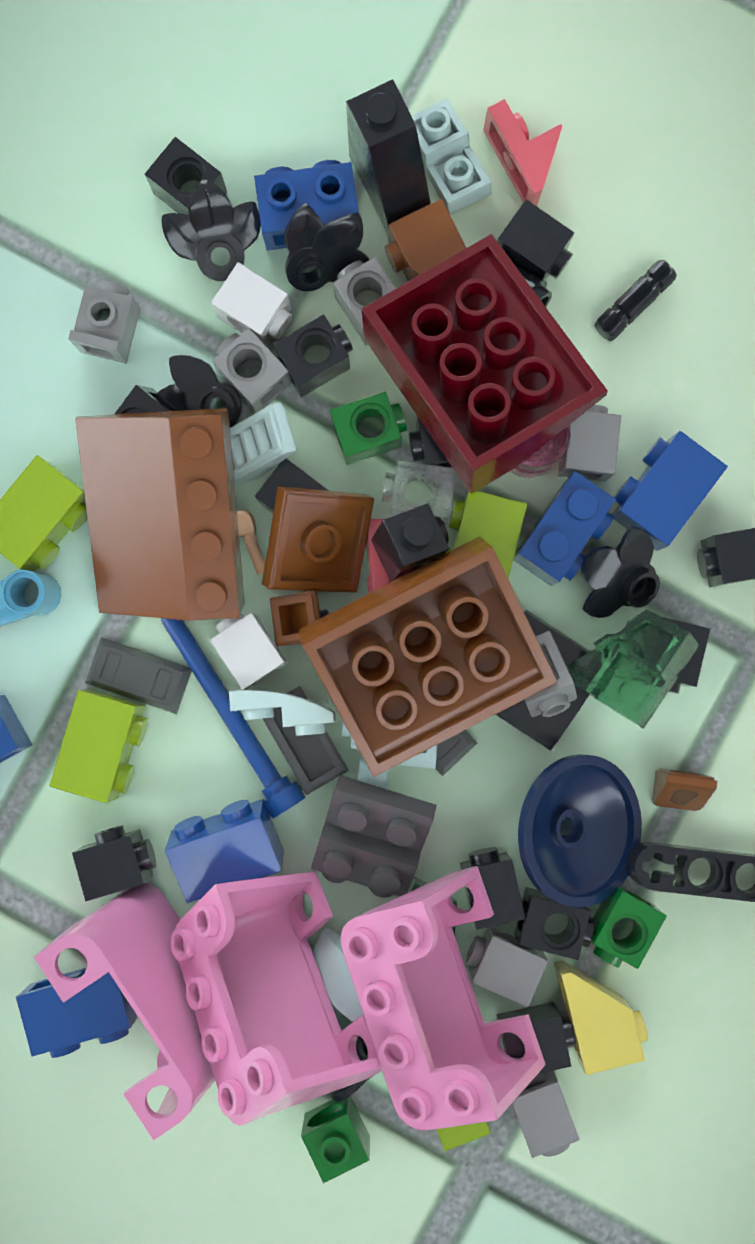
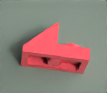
M503 99L487 108L483 131L522 202L524 203L527 199L537 206L563 126L560 124L529 140V132L524 119L517 112L513 114L506 100Z

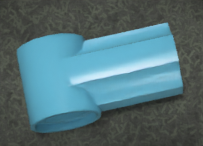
M29 570L15 571L8 575L6 579L1 580L0 627L32 616L48 615L53 612L59 605L62 596L61 587L57 580L49 574ZM34 581L39 588V596L36 602L30 606L25 599V590L29 583Z

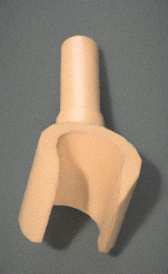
M240 510L237 511L239 537L244 536L245 546L257 575L264 573L265 560L257 543L255 519L251 512Z

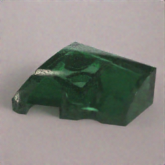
M646 609L628 620L626 626L621 631L615 634H606L595 641L593 644L596 648L571 664L566 660L564 663L574 686L644 729L699 647V644L687 630Z

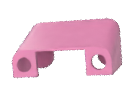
M478 866L449 873L357 916L345 924L341 933L342 951L394 1108L404 1123L416 1130L426 1131L496 1121L546 1065L529 1014L485 1023L482 1018L452 929L454 926L491 918L494 915ZM464 886L468 887L473 894V907L471 910L459 909L453 903L451 895ZM503 1033H513L522 1040L525 1047L524 1057L513 1058L503 1050L501 1046V1035Z
M316 871L215 884L181 918L171 936V951L179 962L186 985V999L190 1008L194 1010L202 1036V1051L205 1058L210 1062L217 1084L219 1106L222 1112L234 1124L239 1126L366 1080L382 1071L364 1015L341 1031L308 942V938L333 917ZM305 893L310 896L313 904V912L310 919L305 915L303 909ZM358 1036L367 1045V1060L360 1061L357 1055L356 1041Z
M145 883L122 891L85 916L36 954L34 959L63 1003L108 972L160 1049L157 1056L158 1069L127 1089L123 1094L154 1141L179 1124L191 1112L215 1082L210 1062L205 1058L202 1051V1036L194 1010L190 1008L186 999V985L179 962L171 951V936L174 930H176L180 919L164 894L157 887ZM75 948L86 958L87 969L84 975L78 978H70L60 971L58 957L65 949ZM156 1086H166L169 1089L156 1113L149 1107L147 1094Z

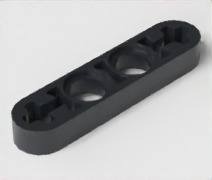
M655 842L640 843L628 854L626 866L630 878L646 889L755 902V884L748 890H740L735 878L738 869L744 864L751 863L755 867V854ZM654 856V859L660 862L674 865V874L655 870L652 871L650 879V874L642 870L643 862L651 861ZM705 858L710 865L709 878L701 885H694L688 877L689 866L694 860Z

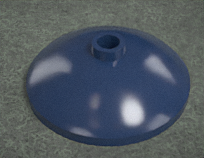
M583 754L566 756L550 764L541 772L525 797L518 825V845L521 861L530 881L541 894L553 902L565 906L583 908L606 900L617 891L618 887L622 886L629 876L626 866L628 854L641 842L642 819L636 792L622 770L612 762L598 756Z

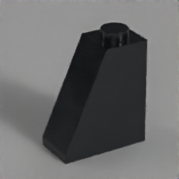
M393 79L346 101L349 157L387 234L389 224L431 204L416 124Z

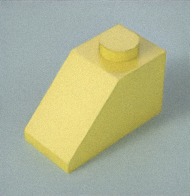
M564 960L554 962L566 1015L570 1018L575 1036L577 1059L584 1073L589 1075L645 1061L641 1042L648 1041V1035L640 1011H633L621 995Z

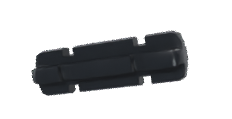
M665 260L656 261L647 270L644 277L641 276L614 302L612 308H608L597 319L594 325L597 332L607 341L616 339L627 327V324L630 325L660 295L659 293H663L677 277L676 271Z

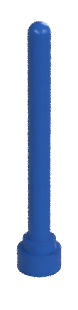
M161 618L166 631L265 787L261 792L266 798L264 805L272 819L305 799L306 797L296 781L291 784L287 776L281 777L249 724L244 720L240 711H230L227 689L183 620Z

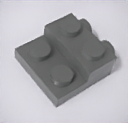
M339 775L311 869L322 872L324 878L333 883H342L348 880L367 886L374 895L381 898H388L393 895L400 897L407 894L418 868L420 854L433 823L437 805Z

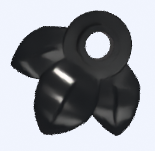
M203 179L192 195L188 209L189 215L181 213L163 214L161 220L162 229L170 248L176 255L188 260L197 261L199 269L208 278L215 281H226L238 262L244 265V251L258 238L261 227L259 211L254 201L241 203L233 208L223 190L209 180ZM218 247L227 249L230 254L229 261L222 266L216 265L211 260L212 251Z
M305 203L296 210L285 228L284 242L290 252L285 263V274L289 283L300 291L318 290L327 282L337 281L338 274L351 263L362 261L364 264L369 261V257L364 252L358 250L363 238V223L358 212L348 214L323 225L315 210ZM316 266L313 271L303 273L308 267Z
M188 355L171 356L169 358V368L175 384L161 389L158 393L179 411L211 409L212 401L219 397L226 402L230 428L235 426L242 415V401L237 391L228 384L219 383L213 368L202 359Z
M631 526L623 535L616 549L611 546H601L593 549L585 556L582 562L581 575L585 582L594 589L588 595L582 608L588 615L596 618L609 617L622 606L641 608L648 605L656 597L660 588V579L656 575L654 567L650 564L654 545L651 538L638 527Z

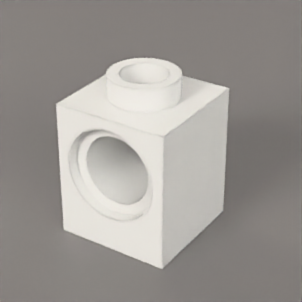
M239 262L211 302L220 320L241 333L249 328L266 347L273 337L278 340L285 333L292 320L288 294Z
M241 613L239 618L224 619L216 626L219 634L210 639V642L242 690L251 688L288 663L280 649L276 647L274 640L258 616L254 613H249L245 617Z

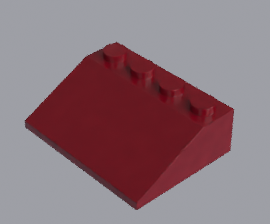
M492 234L361 308L365 341L471 494L516 468L607 395L608 390Z

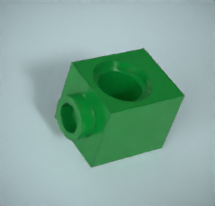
M386 391L329 410L346 465L401 447L402 437L400 433L407 431L406 421L400 404L390 405ZM368 417L376 418L383 423L384 430L375 438H366L357 431L360 421Z
M618 887L612 896L601 902L593 917L594 932L591 940L595 945L593 953L617 968L624 961L639 969L667 915L650 902L623 887ZM624 918L632 919L633 929L630 935L624 939H613L612 929L615 923Z
M351 1096L340 1102H334L332 1099L304 1114L301 1138L323 1184L370 1161V1135Z

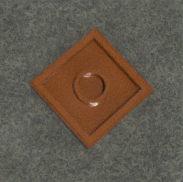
M278 486L262 585L272 590H317L357 593L375 498L359 493Z

